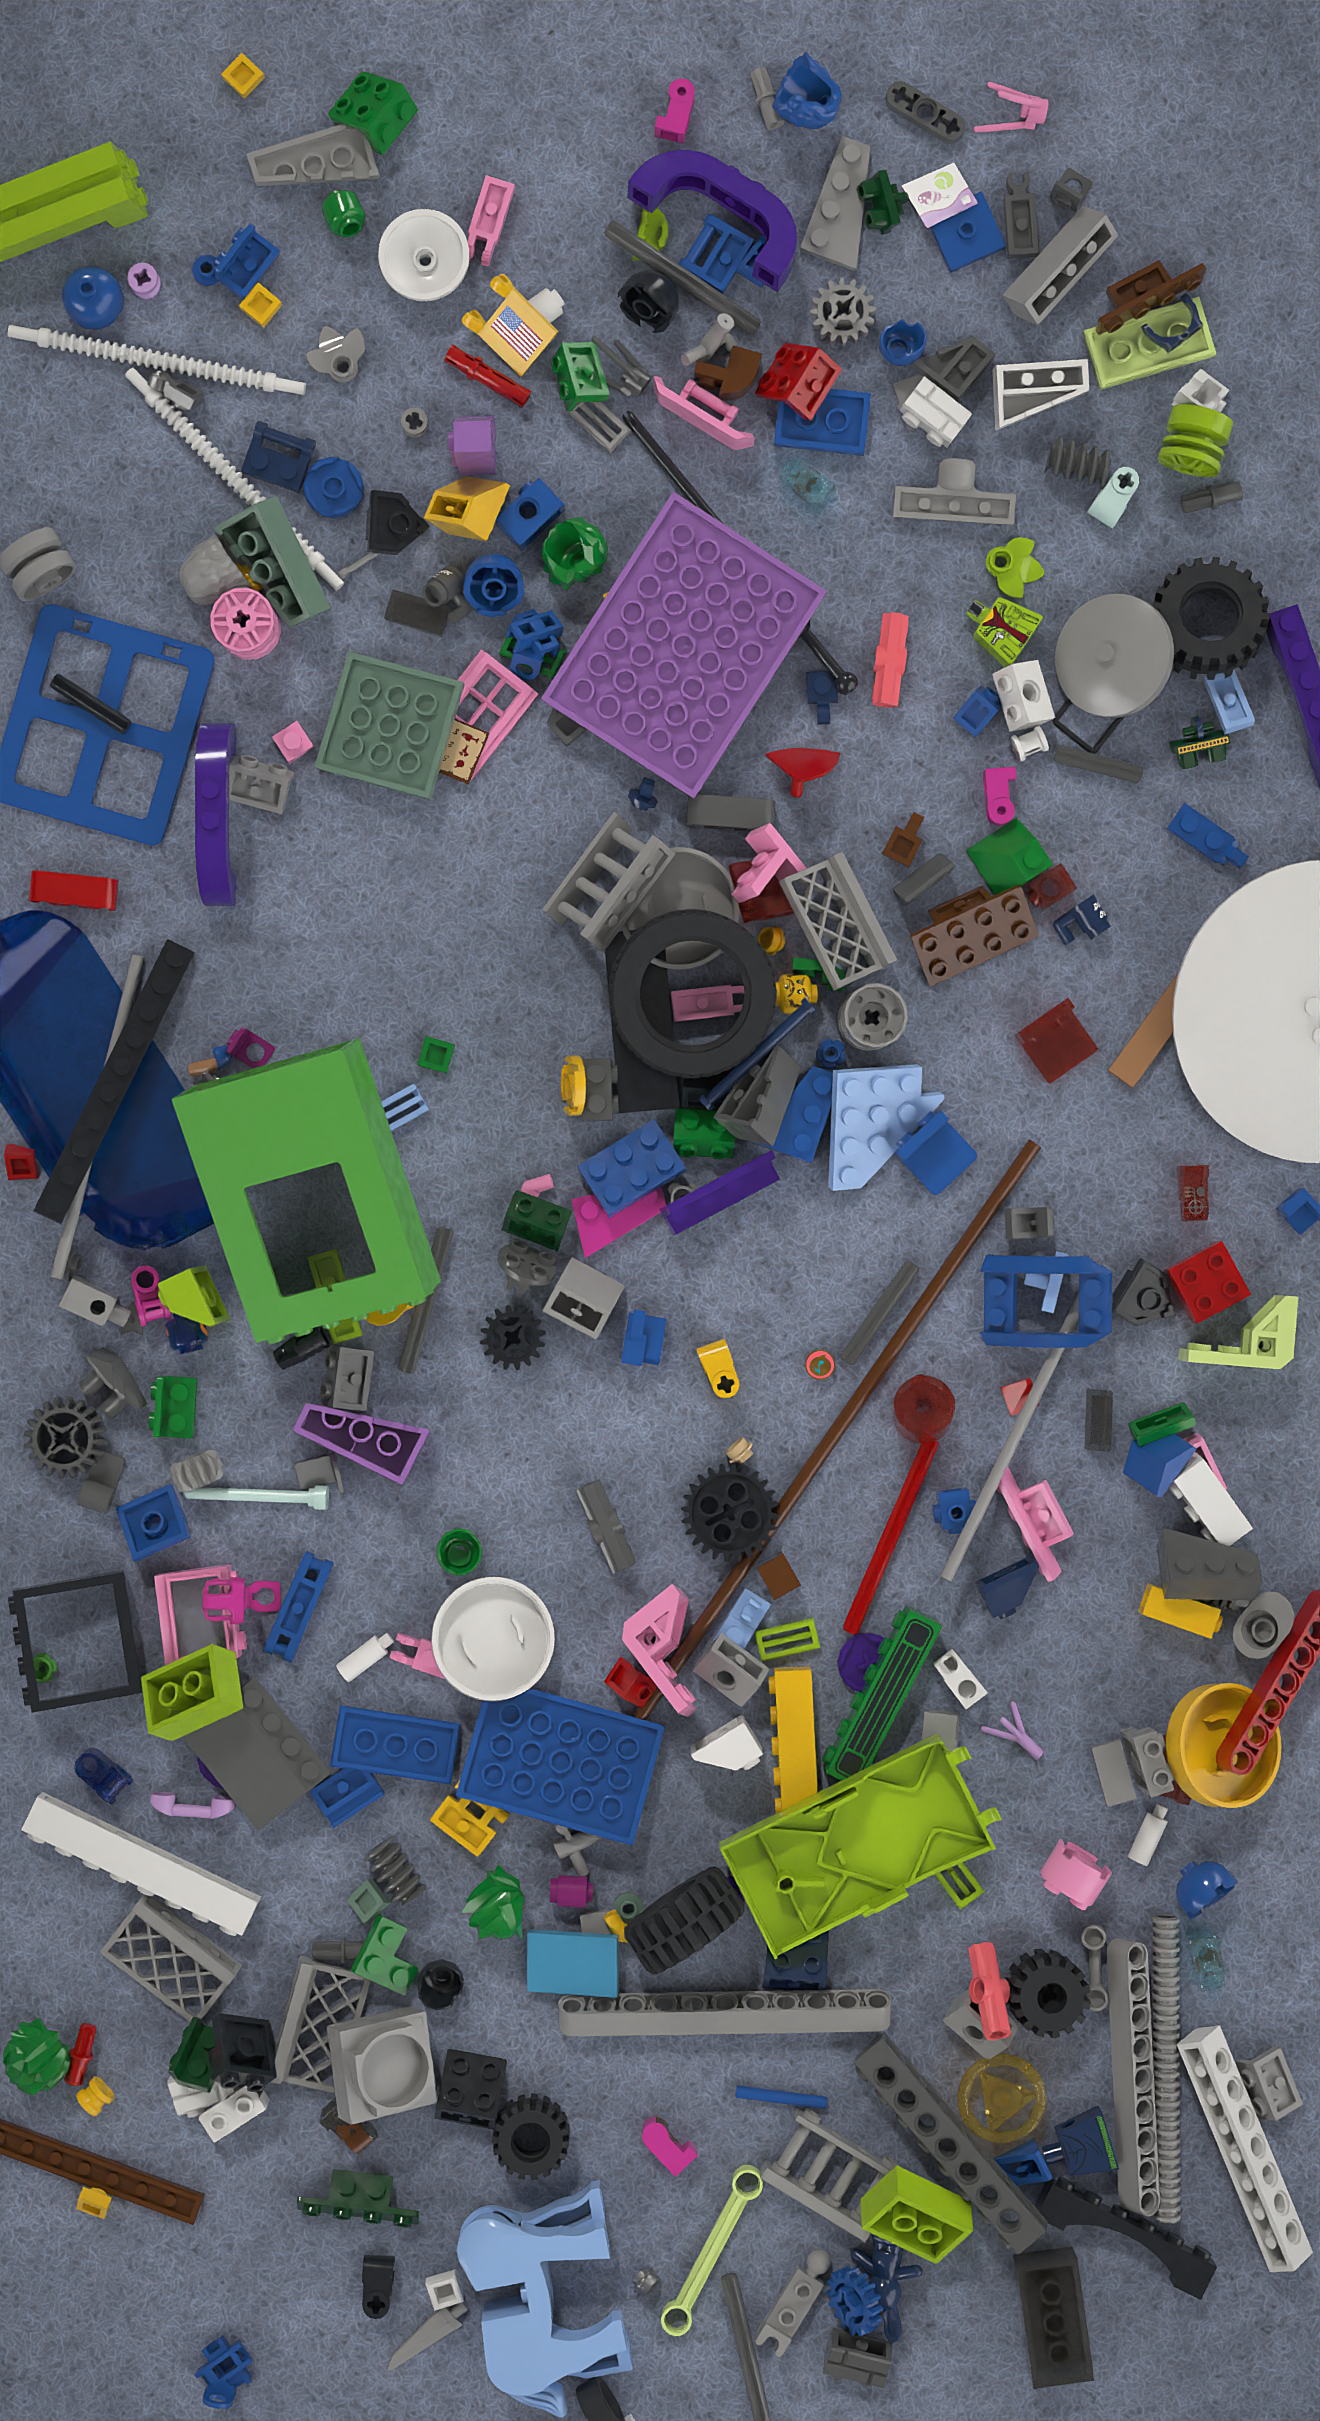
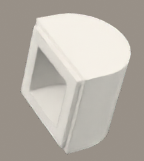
M456 2269L426 2278V2287L434 2311L464 2302L463 2288Z

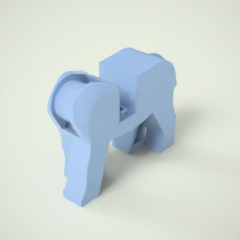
M600 2180L591 2181L582 2191L575 2195L558 2198L529 2213H522L497 2205H487L476 2209L465 2219L460 2231L457 2254L459 2262L475 2291L522 2283L520 2284V2296L484 2303L481 2324L486 2368L490 2380L498 2389L525 2405L545 2410L559 2418H563L568 2412L564 2387L561 2383L557 2382L558 2379L567 2375L587 2379L633 2370L628 2331L625 2330L622 2310L612 2311L602 2321L581 2330H569L552 2323L554 2301L548 2261L610 2259V2244L605 2222V2205Z

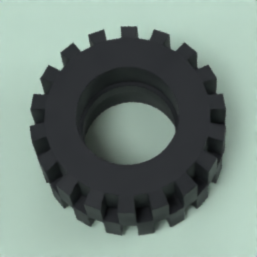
M531 2093V2098H525V2094L518 2096V2100L515 2102L511 2099L507 2102L506 2108L500 2110L498 2119H496L492 2136L494 2155H498V2163L501 2167L507 2166V2173L513 2175L514 2172L519 2173V2179L525 2180V2175H531V2180H538L539 2174H543L545 2178L551 2174L552 2169L556 2171L561 2166V2160H565L570 2138V2126L567 2124V2116L565 2112H560L561 2106L557 2102L551 2104L550 2098L545 2095L543 2100L538 2099V2094ZM524 2123H536L548 2132L549 2142L540 2150L527 2151L516 2144L513 2132Z

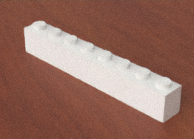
M44 1792L37 1796L21 1829L28 1833L27 1837L41 1844L47 1842L56 1846L55 1851L68 1857L72 1855L83 1859L82 1863L85 1866L94 1870L102 1868L110 1872L109 1876L112 1879L121 1883L129 1881L137 1885V1890L148 1896L156 1894L164 1898V1902L168 1906L175 1909L183 1907L193 1912L192 1916L197 1920L206 1923L210 1920L220 1925L219 1929L232 1936H236V1934L243 1935L261 1899V1896Z

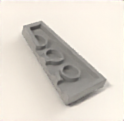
M343 124L247 153L256 186L380 180L371 146L363 132Z
M842 136L802 241L800 251L856 272L864 201L861 202L859 200L856 189L862 181L867 180L871 146Z

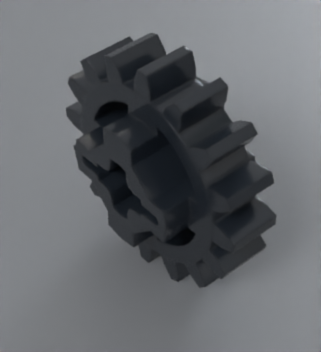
M506 1305V1313H502L498 1308L495 1309L496 1318L487 1317L485 1319L490 1324L489 1328H481V1332L487 1334V1338L481 1340L480 1344L488 1345L489 1347L484 1353L485 1356L493 1354L495 1357L492 1364L495 1365L501 1360L504 1362L503 1369L505 1370L508 1369L510 1363H514L516 1370H520V1362L523 1361L527 1366L532 1365L529 1357L539 1358L541 1355L536 1349L537 1347H545L546 1344L539 1340V1336L546 1334L545 1330H538L537 1328L542 1320L533 1321L531 1318L534 1311L530 1310L527 1314H524L522 1305H519L516 1311H512L511 1306ZM507 1317L520 1318L515 1325L507 1326L501 1322V1320ZM521 1325L522 1328L518 1335L521 1342L519 1344L514 1342L505 1350L504 1347L508 1340V1337L505 1335L506 1332H513ZM529 1325L533 1331V1344L526 1340L525 1330ZM494 1331L500 1335L501 1345L498 1349H496L493 1342ZM519 1349L525 1353V1355L517 1358L506 1357L510 1350Z

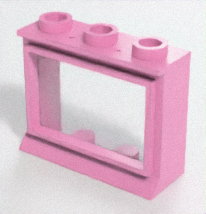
M231 1564L165 1572L154 1576L165 1666L210 1644L236 1652V1658L243 1655L242 1650L247 1648L245 1631H240L239 1624H230V1621L220 1620L215 1622L206 1620L202 1609V1594L208 1580L214 1578L224 1580L230 1579V1577H238V1572L232 1571ZM209 1585L210 1594H228L231 1591V1586ZM209 1610V1615H231L229 1610Z

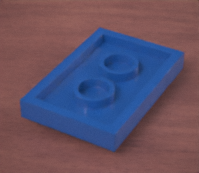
M830 389L811 421L803 419L789 405L779 401L774 446L864 456L871 393Z
M655 1119L577 1165L578 1171L609 1218L687 1171L682 1160Z

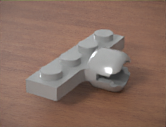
M948 458L942 460L939 464L938 484L935 488L895 486L892 517L1014 525L1016 494L980 492L976 490L974 486L976 468L974 462L968 459Z

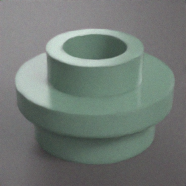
M627 1892L616 1898L613 1910H617L623 1923L628 1924L639 1913L644 1911V1905L638 1895ZM625 1904H632L634 1911L627 1914L623 1911V1906Z

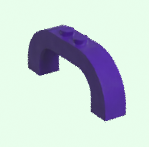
M675 150L649 159L628 180L627 198L650 213H653L662 200L673 192L693 190L704 194L755 226L764 235L767 244L754 260L752 277L776 292L780 290L789 277L797 242V232L793 217L777 196L766 190L761 183L752 181L742 175L734 166H728L717 158L702 152Z
M202 723L197 736L195 756V857L199 893L205 906H236V876L231 869L229 849V769L231 756H236V725L234 723Z

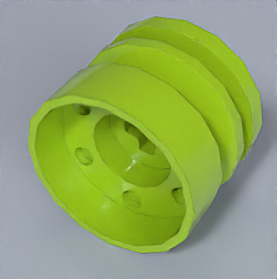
M1192 404L1175 405L1171 409L1166 426L1168 433L1171 435L1163 438L1161 443L1163 448L1160 449L1157 459L1165 467L1186 475L1206 478L1215 477L1220 472V462L1225 455L1219 447L1227 445L1234 423L1228 416L1214 409Z

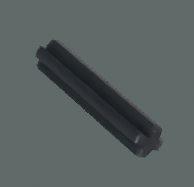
M56 674L52 679L50 687L119 733L125 734L131 727L132 722L130 719L61 674Z

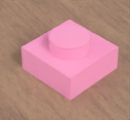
M298 721L272 736L289 764L314 748Z

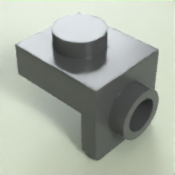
M1052 1207L1005 1209L1006 1239L1053 1237L1054 1217L1052 1215Z

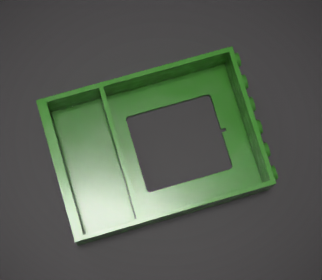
M360 1037L191 1086L171 1099L256 1343L266 1340L268 1344L277 1343L284 1340L285 1335L295 1333L296 1337L311 1333L314 1327L322 1325L324 1329L333 1328L340 1325L341 1320L351 1318L352 1322L369 1317L370 1312L378 1310L380 1314L389 1313L398 1308L397 1305L408 1303L409 1306H415L425 1302L426 1297L434 1293L433 1289L441 1282ZM338 1162L341 1165L376 1271L331 1284L332 1290L329 1289L328 1285L289 1296H283L246 1193V1187Z

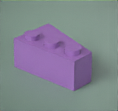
M494 415L458 416L453 421V432H448V450L450 451L453 467H458L460 475L496 474Z

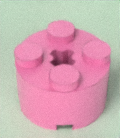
M1059 1839L1040 1870L1041 1877L1045 1880L1043 1884L1045 1888L1057 1895L1060 1892L1070 1897V1902L1081 1910H1086L1088 1906L1093 1905L1112 1872L1106 1865L1102 1869L1097 1866L1098 1858L1076 1844L1068 1841L1065 1846L1063 1839Z

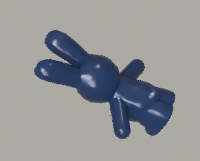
M872 2234L874 2241L872 2258L859 2249L852 2250L850 2256L853 2261L873 2274L868 2283H874V2293L881 2296L878 2304L883 2307L884 2334L889 2342L894 2343L900 2339L902 2333L897 2307L902 2291L897 2280L920 2277L923 2270L919 2265L900 2267L903 2248Z

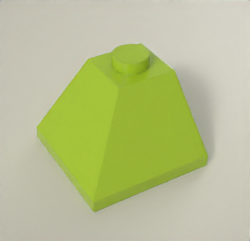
M206 1265L189 1268L158 1283L160 1289L158 1291L159 1299L164 1307L169 1308L170 1312L209 1327L231 1320Z

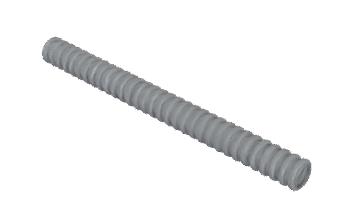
M1157 1914L1152 1917V1922L1155 1923V1926L1152 1927V1931L1155 1932V1935L1152 1936V1941L1155 1942V1945L1152 1946V1950L1155 1952L1152 1955V1960L1155 1961V1964L1152 1965V1969L1155 1971L1152 1975V1979L1155 1980V1983L1152 1984V1988L1155 1990L1152 1994V1998L1155 1999V2002L1152 2003V2007L1155 2009L1152 2013V2017L1155 2018V2021L1152 2022V2026L1155 2028L1152 2036L1156 2038L1152 2045L1156 2048L1153 2050V2056L1156 2057L1153 2060V2066L1156 2067L1154 2069V2076H1156L1154 2078V2085L1156 2086L1155 2108L1160 2205L1153 2218L1161 2223H1176L1181 2219V2215L1178 2213L1181 2210V2205L1178 2203L1181 2200V2196L1178 2194L1181 2191V2186L1178 2184L1181 2181V2177L1178 2175L1181 2171V2167L1178 2165L1181 2162V2158L1178 2156L1181 2152V2148L1178 2146L1181 2142L1180 2137H1178L1181 2129L1177 2127L1181 2123L1180 2118L1177 2117L1181 2113L1180 2108L1177 2107L1180 2105V2099L1177 2098L1180 2095V2089L1177 2088L1180 2086V2080L1177 2079L1180 2076V2070L1177 2069L1180 2066V2061L1177 2060L1180 2057V2052L1177 2050V2044L1179 2043L1177 2039L1180 2038V2032L1177 2031L1180 2028V2023L1177 2022L1180 2018V2014L1177 2012L1180 2009V2004L1177 2003V2000L1180 1999V1995L1177 1993L1180 1989V1985L1177 1984V1981L1180 1980V1976L1177 1974L1180 1970V1966L1177 1965V1962L1180 1961V1957L1177 1955V1952L1180 1951V1947L1177 1945L1180 1941L1179 1936H1177L1180 1928L1177 1924L1180 1922V1919L1172 1914ZM1158 1916H1170V1918H1160Z

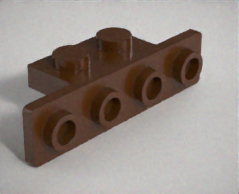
M1158 260L1107 287L1106 294L1115 309L1098 319L1095 329L1098 336L1105 332L1113 333L1123 326L1124 322L1132 318L1135 320L1142 318L1150 311V308L1158 304L1163 306L1170 303L1177 294L1184 290L1190 292L1196 289L1202 283L1206 266L1204 263H1201L1171 279L1161 261Z

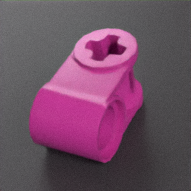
M150 1266L138 1267L131 1277V1287L135 1298L134 1303L141 1327L146 1326V1323L160 1318L171 1319L169 1308L163 1306L158 1296V1291L160 1290L158 1287V1283H160L159 1275ZM142 1272L149 1273L153 1278V1285L149 1288H141L136 1282L137 1275ZM157 1307L160 1308V1309H156V1310H153V1311L146 1312V1310H149V1309H153V1308H157Z

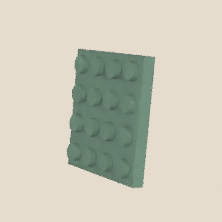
M348 651L315 768L431 800L465 684L462 681Z

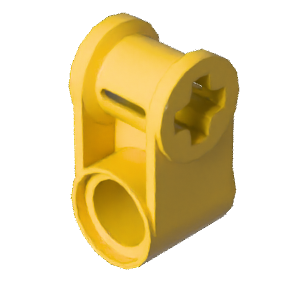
M723 1338L697 1348L696 1351L702 1367L709 1378L715 1394L721 1398L734 1396L739 1389V1379L725 1339ZM726 1376L727 1380L733 1379L734 1385L730 1387V1393L726 1394L724 1389L718 1390L717 1385L721 1383L720 1377Z

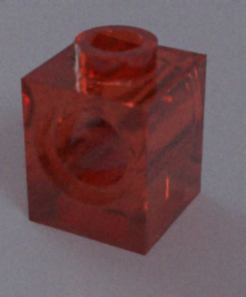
M1062 863L1031 881L1027 885L1030 890L1026 893L1035 908L1040 906L1044 911L1077 890V887ZM1050 881L1056 885L1057 893L1055 896H1047L1043 893V882Z

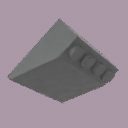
M253 1677L241 1687L242 1710L183 1736V1738L258 1831L332 1772L257 1678Z

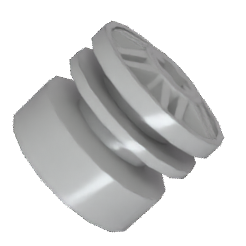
M879 983L865 985L848 995L840 1005L837 1015L838 1030L844 1041L853 1048L866 1052L879 1050L896 1041L905 1030L908 1019L907 1007L901 995L890 986ZM864 1013L868 1015L874 1013L876 1018L873 1021L876 1025L872 1023L866 1025L864 1020L867 1017Z

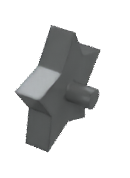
M132 1301L128 1307L131 1313L124 1327H121V1335L130 1331L143 1335V1326L141 1327L136 1307Z

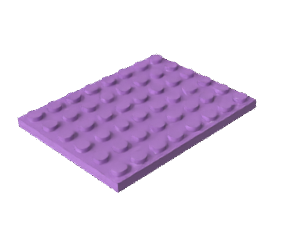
M672 492L543 694L541 700L695 799L822 602L827 591L680 495Z

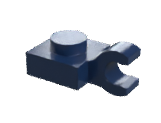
M829 671L806 672L807 704H817V725L830 724L829 703H838V692L834 686L835 679Z

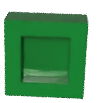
M425 1036L417 1065L447 1074L455 1044Z

